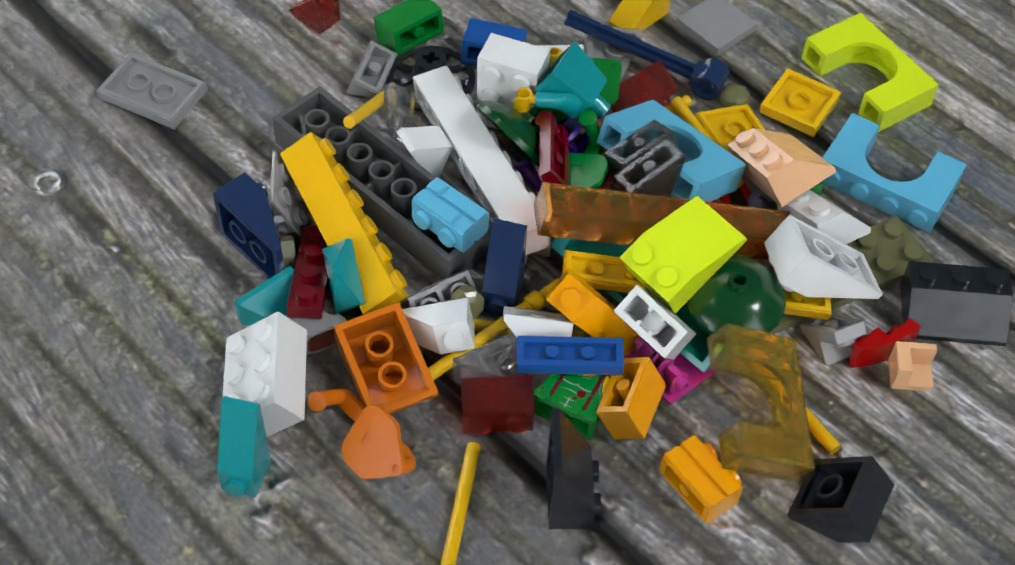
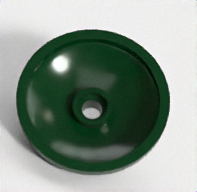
M480 101L476 107L523 154L539 167L540 154L538 146L540 145V133L535 129V118L528 111L520 114L514 108L503 103Z
M733 254L684 306L695 324L706 333L726 341L748 342L768 335L778 326L785 311L786 296L777 276L766 265L751 257Z

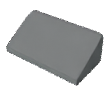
M370 41L346 93L374 97L379 94L397 53Z

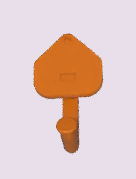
M346 388L320 392L314 391L308 395L307 405L312 411L321 412L326 406L338 405L355 422L342 443L341 451L345 463L361 479L395 477L408 474L415 469L417 463L415 455L402 441L398 421L382 406L369 405L365 407L364 403Z

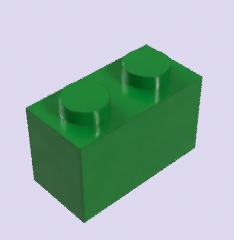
M406 0L374 16L377 41L387 49L397 53V56L444 32L442 8L432 0Z

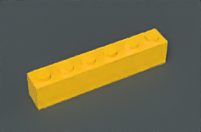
M312 132L308 133L281 152L280 156L327 246L347 238L352 239L365 304L359 306L362 313L365 315L397 302L400 305L408 300V294L404 289L407 287V282L397 269L394 270L390 262L393 259L391 252L384 243L379 242L375 235L378 232L377 226L368 215L365 216L361 208L364 206L363 200L354 189L351 190L347 182L350 179L349 174L340 163L337 164L333 156L336 154L335 148L327 138L321 139Z

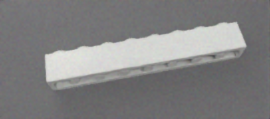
M447 65L414 76L413 82L417 102L431 125L440 126L453 145L450 156L480 206L489 212V219L492 222L496 218L527 225L526 255L550 247L549 232H552V225L546 213L541 214L533 192L528 193L525 189L521 173L513 170L508 153L500 150L495 133L488 131L483 114L476 112L470 94L463 92L459 77L457 75L453 76Z

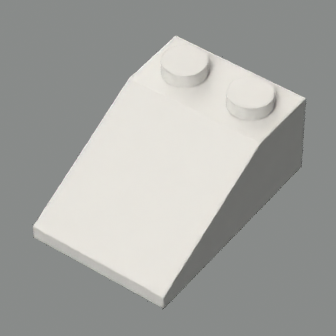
M788 215L764 242L769 254L768 260L775 269L778 281L782 288L789 292L794 290L805 297L879 299L883 295L863 253L791 215Z

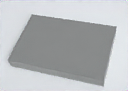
M130 53L96 90L97 97L101 100L175 129L207 92L208 87L207 82Z

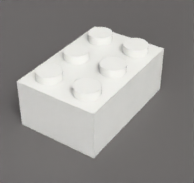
M491 33L477 58V104L480 101L503 103L513 108L514 99L520 88L527 87L532 90L533 94H536L537 92L534 89L549 69L550 50ZM531 104V109L528 112L535 118V104ZM483 114V116H484V118H485V121H486V125H487L488 127H493V128L498 129V128Z
M276 312L226 339L223 396L260 404L266 437L303 421L305 416L307 330L280 312Z

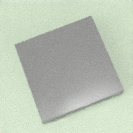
M704 0L677 17L676 26L715 56L720 55L754 33L758 26L756 21L728 0Z

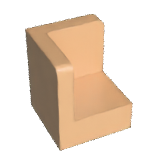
M896 341L888 359L891 389L931 391L933 388L931 364L937 353V345Z

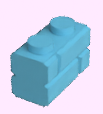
M438 177L412 199V218L415 224L422 230L429 229L438 235L439 240L446 247L451 248L453 246L465 253L489 229V212Z

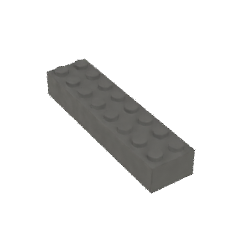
M321 86L272 118L276 143L284 150L310 132L321 139L327 138L336 150V154L333 156L337 164L340 163L349 174L350 179L347 182L351 190L354 189L363 200L364 206L361 208L365 216L368 215L378 228L441 280L466 268L468 270L487 256L492 221L490 219L487 233L478 241H475L465 253L453 246L451 248L446 247L439 240L438 235L429 229L422 230L415 224L412 218V199L423 188L426 189V186L436 177L364 120L351 129L346 128L343 125V119L353 111Z

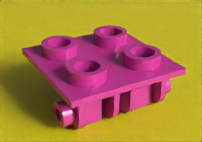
M641 336L633 343L636 350L624 357H650L666 384L662 397L670 405L718 371L712 367L703 373L680 353L674 360L666 359Z

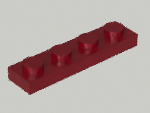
M317 225L304 226L287 303L288 318L322 319L329 280L322 249L328 246Z

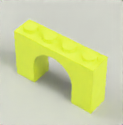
M858 13L806 39L801 59L818 76H822L850 63L871 65L886 75L889 80L888 82L864 93L858 112L861 117L880 125L878 132L932 105L939 84L862 13Z

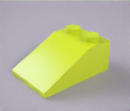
M696 196L645 231L619 258L628 272L676 314L747 241V238Z

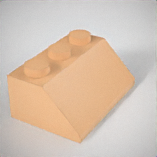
M752 128L749 131L740 133L734 141L727 145L735 157L747 164L743 175L781 207H784L837 172L833 165L790 134Z

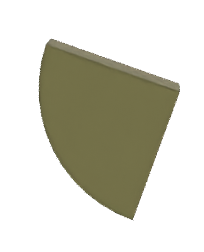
M292 234L280 236L284 269L291 266L295 270L296 253L294 237Z

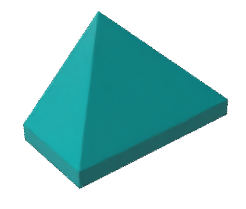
M347 238L323 248L322 251L335 313L340 314L365 304L352 239Z
M291 266L285 268L235 300L238 321L242 325H252L276 312H280L287 317V303L294 269Z

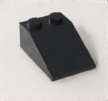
M552 408L546 458L549 529H593L595 515H601V493H594V482H599V461L592 460L591 445L559 408Z

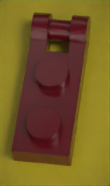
M545 110L539 113L535 119V124L540 128L538 176L544 185H548L559 195L568 191V131L563 125L556 123V117L549 110Z

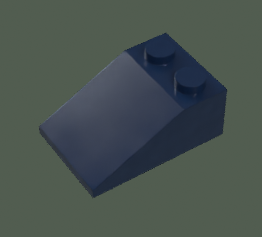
M244 172L213 192L221 235L270 279L284 270L281 245L265 186L258 180L254 181Z

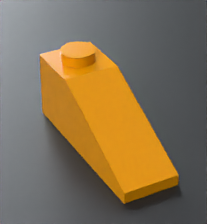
M568 268L547 292L546 300L592 337L623 338L624 357L630 354L635 349L633 343L640 335L614 312L616 307L573 270Z

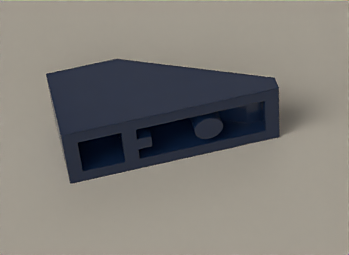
M496 218L493 219L482 296L484 298L483 311L489 312L494 316H503L504 306H518L524 286L527 225Z

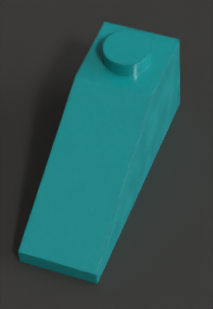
M223 396L221 401L217 465L221 489L235 497L246 495L256 498L271 462L261 407L257 403Z

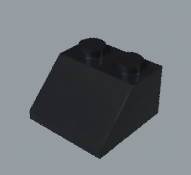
M873 456L814 459L787 516L791 520L839 543L870 542L895 484Z

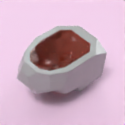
M323 312L322 319L290 318L307 330L306 354H316L336 345L334 326L346 322V319L340 314H328L326 312Z

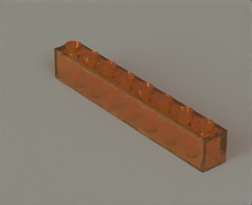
M543 182L533 206L537 233L540 236L632 245L645 231L690 200ZM705 202L747 238V241L734 254L748 256L753 259L768 260L769 254L764 242L790 215L789 211Z

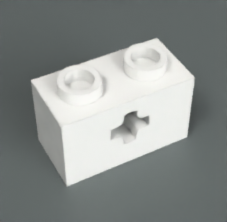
M636 285L614 310L620 318L666 359L674 360L696 335L690 327L647 288Z

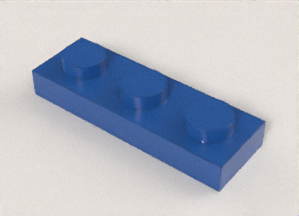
M517 336V373L623 375V338Z

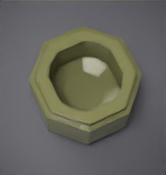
M736 83L723 86L718 102L723 108L747 104L750 93L743 85Z
M473 286L459 287L450 296V301L468 298L474 320L484 310V298Z

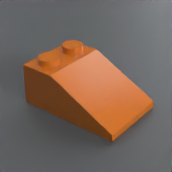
M399 302L334 326L336 346L365 407L380 405L389 414L439 396V392Z

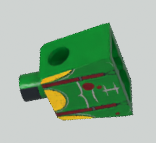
M550 374L533 394L532 413L550 421L552 408H559L580 434L591 441L600 420L596 411L610 381V377L608 375Z

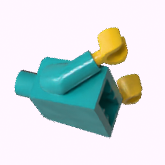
M573 42L563 52L559 48L553 47L550 49L549 69L534 89L537 93L533 94L532 90L527 87L520 88L514 99L513 108L523 113L531 109V104H535L538 108H554L563 111L571 118H577L586 109H590L596 113L599 120L611 108V105L599 95L607 83V79L595 65L593 59L587 56L576 42Z

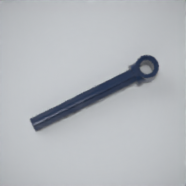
M569 10L564 21V25L690 79L688 85L691 86L693 93L701 99H716L729 76L728 67L718 59L699 60L697 64H694L573 10Z

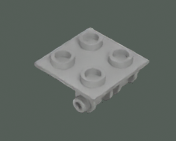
M274 151L272 152L270 203L274 206L273 214L278 237L296 232L302 238L304 226L308 221L305 211L306 204L284 161Z

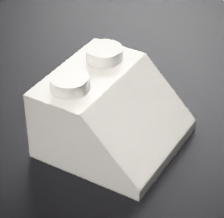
M808 190L784 207L777 204L779 226L788 215H791L844 244H848L871 233V227L811 190Z

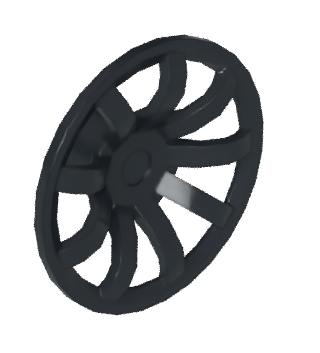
M441 46L413 48L395 59L386 78L388 89L393 92L395 100L403 106L423 112L419 103L413 101L416 98L414 86L405 96L396 87H405L413 83L414 76L446 66L448 55L461 61V54ZM416 55L415 65H406L402 62L406 58ZM459 63L455 66L447 65L453 74L460 73L465 69L467 70L468 80L460 81L462 87L465 88L463 92L471 95L476 82L473 66L465 63ZM396 69L404 73H410L409 76L403 79H394Z

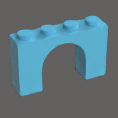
M655 100L606 115L597 139L598 144L619 159L642 150H659L672 154L684 161L685 163L676 166L666 192L682 205L696 196L705 203H709L736 191L747 166L743 161Z
M852 113L822 157L833 165L837 171L823 180V183L894 217L898 216L899 219L914 227L930 233L959 185L967 164L937 152L921 177L907 182L886 179L874 172L866 160L867 155L874 146L880 125Z

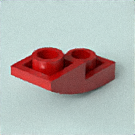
M910 318L901 326L898 324L894 325L887 333L877 327L870 334L857 337L851 345L853 352L848 364L852 368L887 361L896 341L915 342L921 326Z

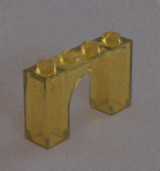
M727 323L707 338L711 370L742 376L756 384L770 404L772 425L771 427L739 421L720 433L718 437L722 469L793 482L815 469L796 339Z

